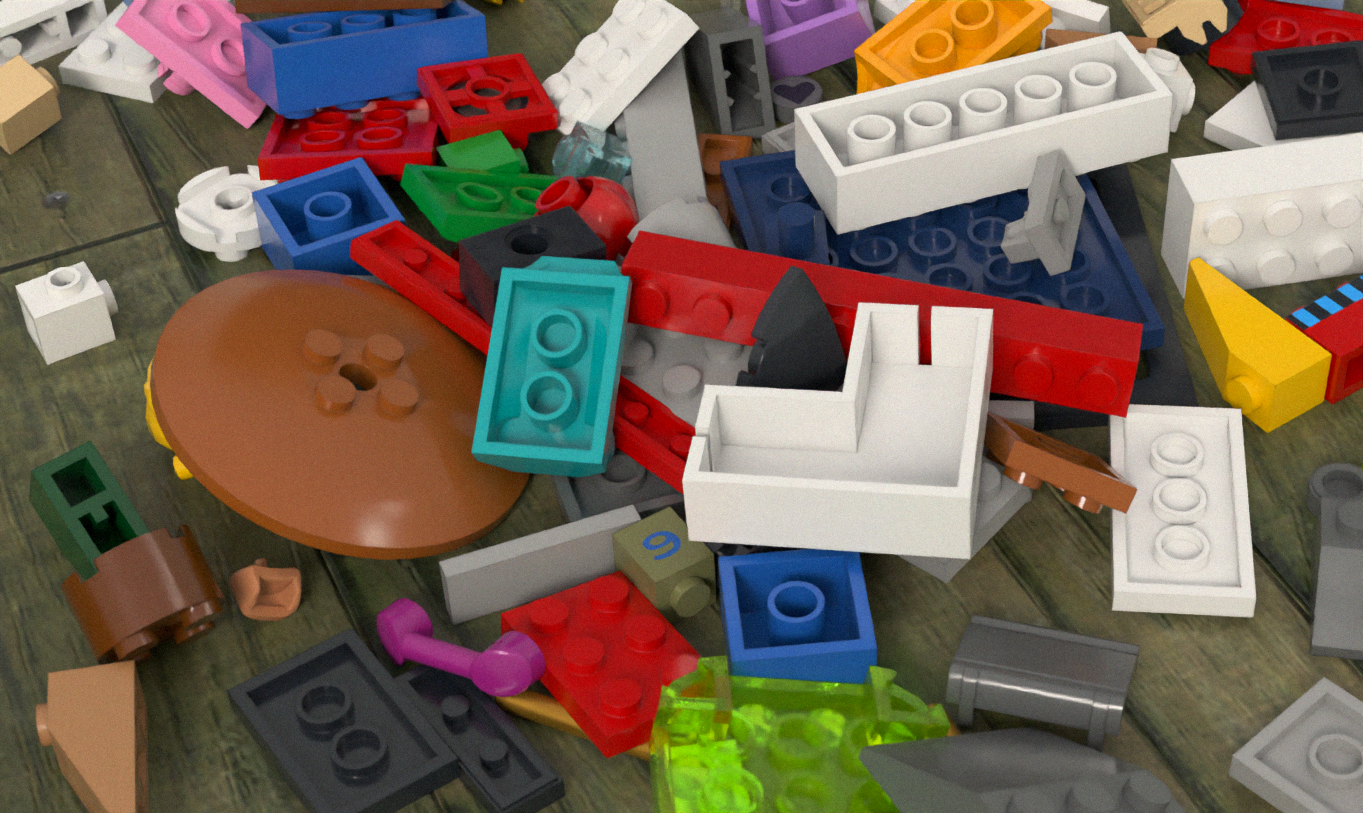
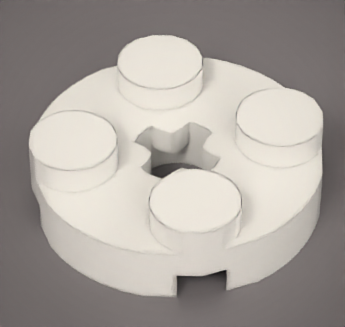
M247 165L248 174L239 173L230 175L228 166L214 168L194 177L181 188L178 194L179 207L178 209L175 208L180 234L189 244L201 250L215 252L216 257L225 262L244 259L249 254L250 249L262 245L251 192L278 183L277 180H260L258 166Z

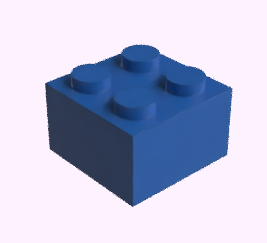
M362 157L251 192L262 248L276 270L295 269L330 272L341 275H373L350 258L351 240L395 220L406 226L404 217Z
M800 549L718 557L721 619L734 719L877 706V644L859 552Z

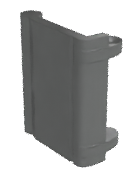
M973 614L950 667L945 702L959 705L958 726L973 729L978 708L1089 730L1087 747L1102 752L1106 734L1119 736L1124 705L1133 674L1136 672L1140 645Z

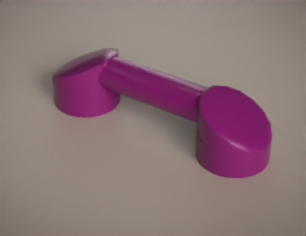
M406 598L397 599L378 613L377 631L380 642L389 659L397 666L403 665L408 660L472 679L473 683L481 691L497 697L516 696L527 690L544 674L545 660L540 648L530 637L521 632L509 631L483 652H478L433 638V626L429 616L421 606Z

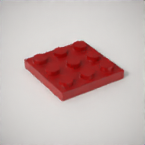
M423 96L406 101H395L388 97L369 99V104L366 107L354 110L338 109L335 105L316 108L315 115L302 119H288L283 117L282 114L276 113L257 158L260 180H277L279 184L362 157L374 176L391 175L392 179L401 181L405 164L435 166L437 159L436 147L440 146L443 132Z

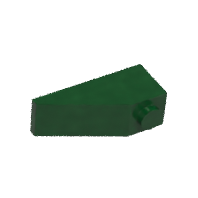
M91 440L31 470L29 501L62 553L85 580L99 573L93 562L95 558L131 539L150 532Z

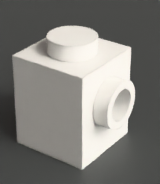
M84 261L69 267L54 269L47 275L15 286L28 332L47 365L116 340L110 318L111 315L118 313L113 292L105 279L99 282L95 280Z

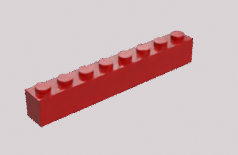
M640 230L621 266V274L623 276H630L632 281L627 323L753 346L757 339L752 338V330L765 303L780 279L791 265L801 268L811 280L826 305L839 335L846 363H848L858 302L919 305L920 365H932V306L993 309V371L990 392L1124 418L1127 416L1139 361L1143 324Z

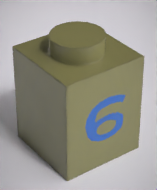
M671 507L665 508L612 534L615 572L621 570L670 624L685 617H691L699 613L703 608L716 602L714 554L703 542L689 541L687 524Z

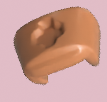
M261 558L255 560L253 565L233 573L228 585L244 616L260 621H278L289 617L299 607L302 593V576L299 569L295 567L269 568L267 559Z

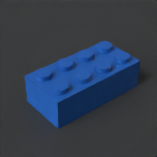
M453 0L444 8L322 11L240 23L248 88L279 115L282 114L283 117L288 119L311 117L316 114V108L334 105L336 108L343 110L360 109L369 104V99L387 96L395 101L416 99L421 96L417 86V68L488 58L485 15L462 0Z

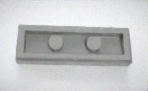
M628 505L440 561L446 609L453 625L541 599L592 581L598 577L614 573L615 562L612 534L641 520L634 505Z

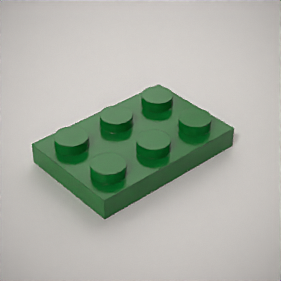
M405 164L400 186L443 238L459 243V240L532 218L537 212L535 204L541 193L552 183L563 177Z

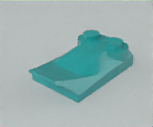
M541 256L533 264L523 269L502 267L471 452L477 461L514 472L570 477H586L606 472L607 465L615 451V436L612 429L632 289L630 276H623L620 273L616 261Z

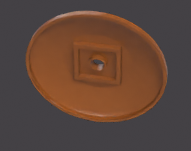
M284 269L243 274L223 280L191 297L171 317L159 338L151 365V399L158 424L178 459L195 479L231 509L255 524L300 544L335 554L382 560L421 558L453 551L473 543L498 526L515 507L530 473L514 472L479 462L471 453L487 355L399 292L380 284L337 273L314 270ZM351 382L362 386L366 391L356 390Z

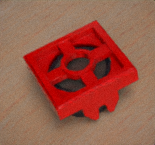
M523 53L417 68V86L444 134L445 145L501 130L513 149L520 148L523 152L528 145V133L558 128V111Z

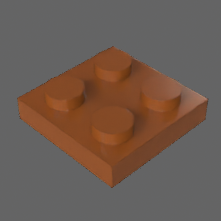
M988 411L984 445L989 449L986 457L1003 466L1002 473L1005 476L1036 490H1040L1043 481H1046L1048 484L1064 491L1063 499L1095 514H1100L1104 505L1125 514L1127 513L1138 489L1102 458Z

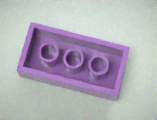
M746 0L749 18L762 25L767 68L775 81L789 76H803L855 57L854 50L875 34L868 0Z

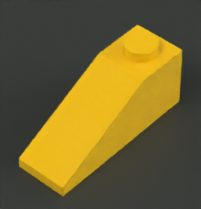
M1197 257L1191 260L1188 266L1183 309L1222 398L1233 408L1241 409L1242 415H1245L1267 433L1323 403L1332 354L1202 259Z

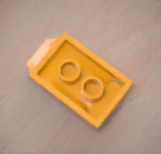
M916 0L854 50L858 75L856 94L1036 52L1042 43V30L1053 22L1051 7L1041 0Z

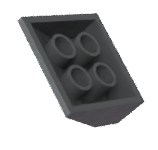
M1032 726L864 746L858 757L901 813H1187L1172 797L1169 787L1155 777L1148 769Z

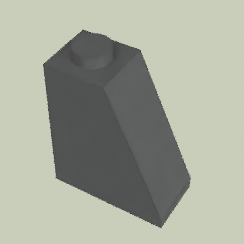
M731 7L688 15L699 29L683 45L686 70L716 134L749 136L756 139L775 130L762 25Z

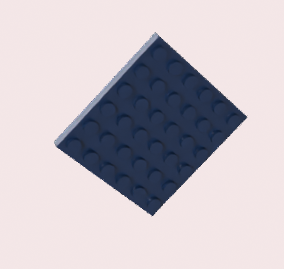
M795 150L720 161V180L743 250L766 254L764 213H777L782 206L793 202L808 204L814 211L822 210L796 168ZM1087 173L1075 176L1086 196L1071 268L1069 271L1050 276L1040 258L1011 264L1001 248L1006 225L1025 216L1024 212L1028 210V188L838 235L825 215L829 266L1143 324L1140 350L1163 347L1165 326Z

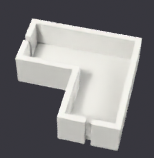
M858 302L842 392L705 384L695 425L696 436L692 437L682 479L689 541L971 559L993 371V309L932 306V365H920L919 305Z

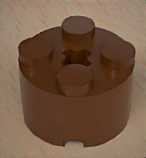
M187 524L179 526L174 539H172L167 527L131 539L93 560L99 573L82 583L77 572H74L61 585V590L100 665L134 660L136 668L153 658L149 649L172 638L175 639L178 646L194 642L216 628L212 620L223 613L221 607L226 602V598Z

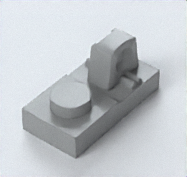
M1060 150L1037 158L1032 184L1028 186V210L1024 212L1025 216L1006 225L1001 243V248L1011 264L1040 258L1050 276L1069 271L1071 268L1086 196Z

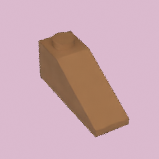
M130 660L48 673L47 703L37 704L36 706L39 740L43 747L53 745L63 776L90 813H149L148 710L135 661Z

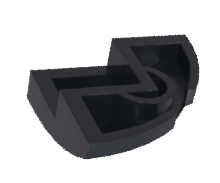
M791 265L772 291L755 323L751 335L757 341L750 352L748 372L741 370L738 373L736 386L836 392L844 383L847 369L846 358L839 335L826 305L803 269Z

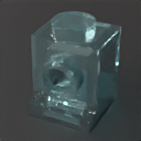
M577 120L572 132L569 135H564L558 142L552 163L554 166L553 172L558 180L565 176H573L575 179L589 176L601 177L608 162H610L603 178L621 184L633 159L617 136Z

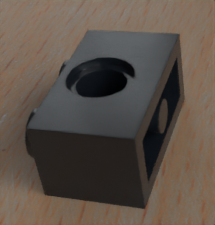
M571 206L459 240L460 291L492 328L502 267L523 269L533 264L541 256L606 260V244Z

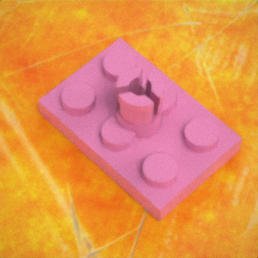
M133 0L115 24L116 27L132 38L137 44L161 61L157 68L159 78L169 76L174 71L162 83L173 93L190 95L196 89L246 129L259 118L267 104L249 89L247 85L240 23L253 21L244 14H236V8L227 0Z

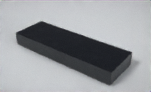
M420 664L394 678L395 682L457 756L461 774L459 779L488 813H537L565 796L564 781L493 699L487 693L481 691L473 683L472 679L424 664Z

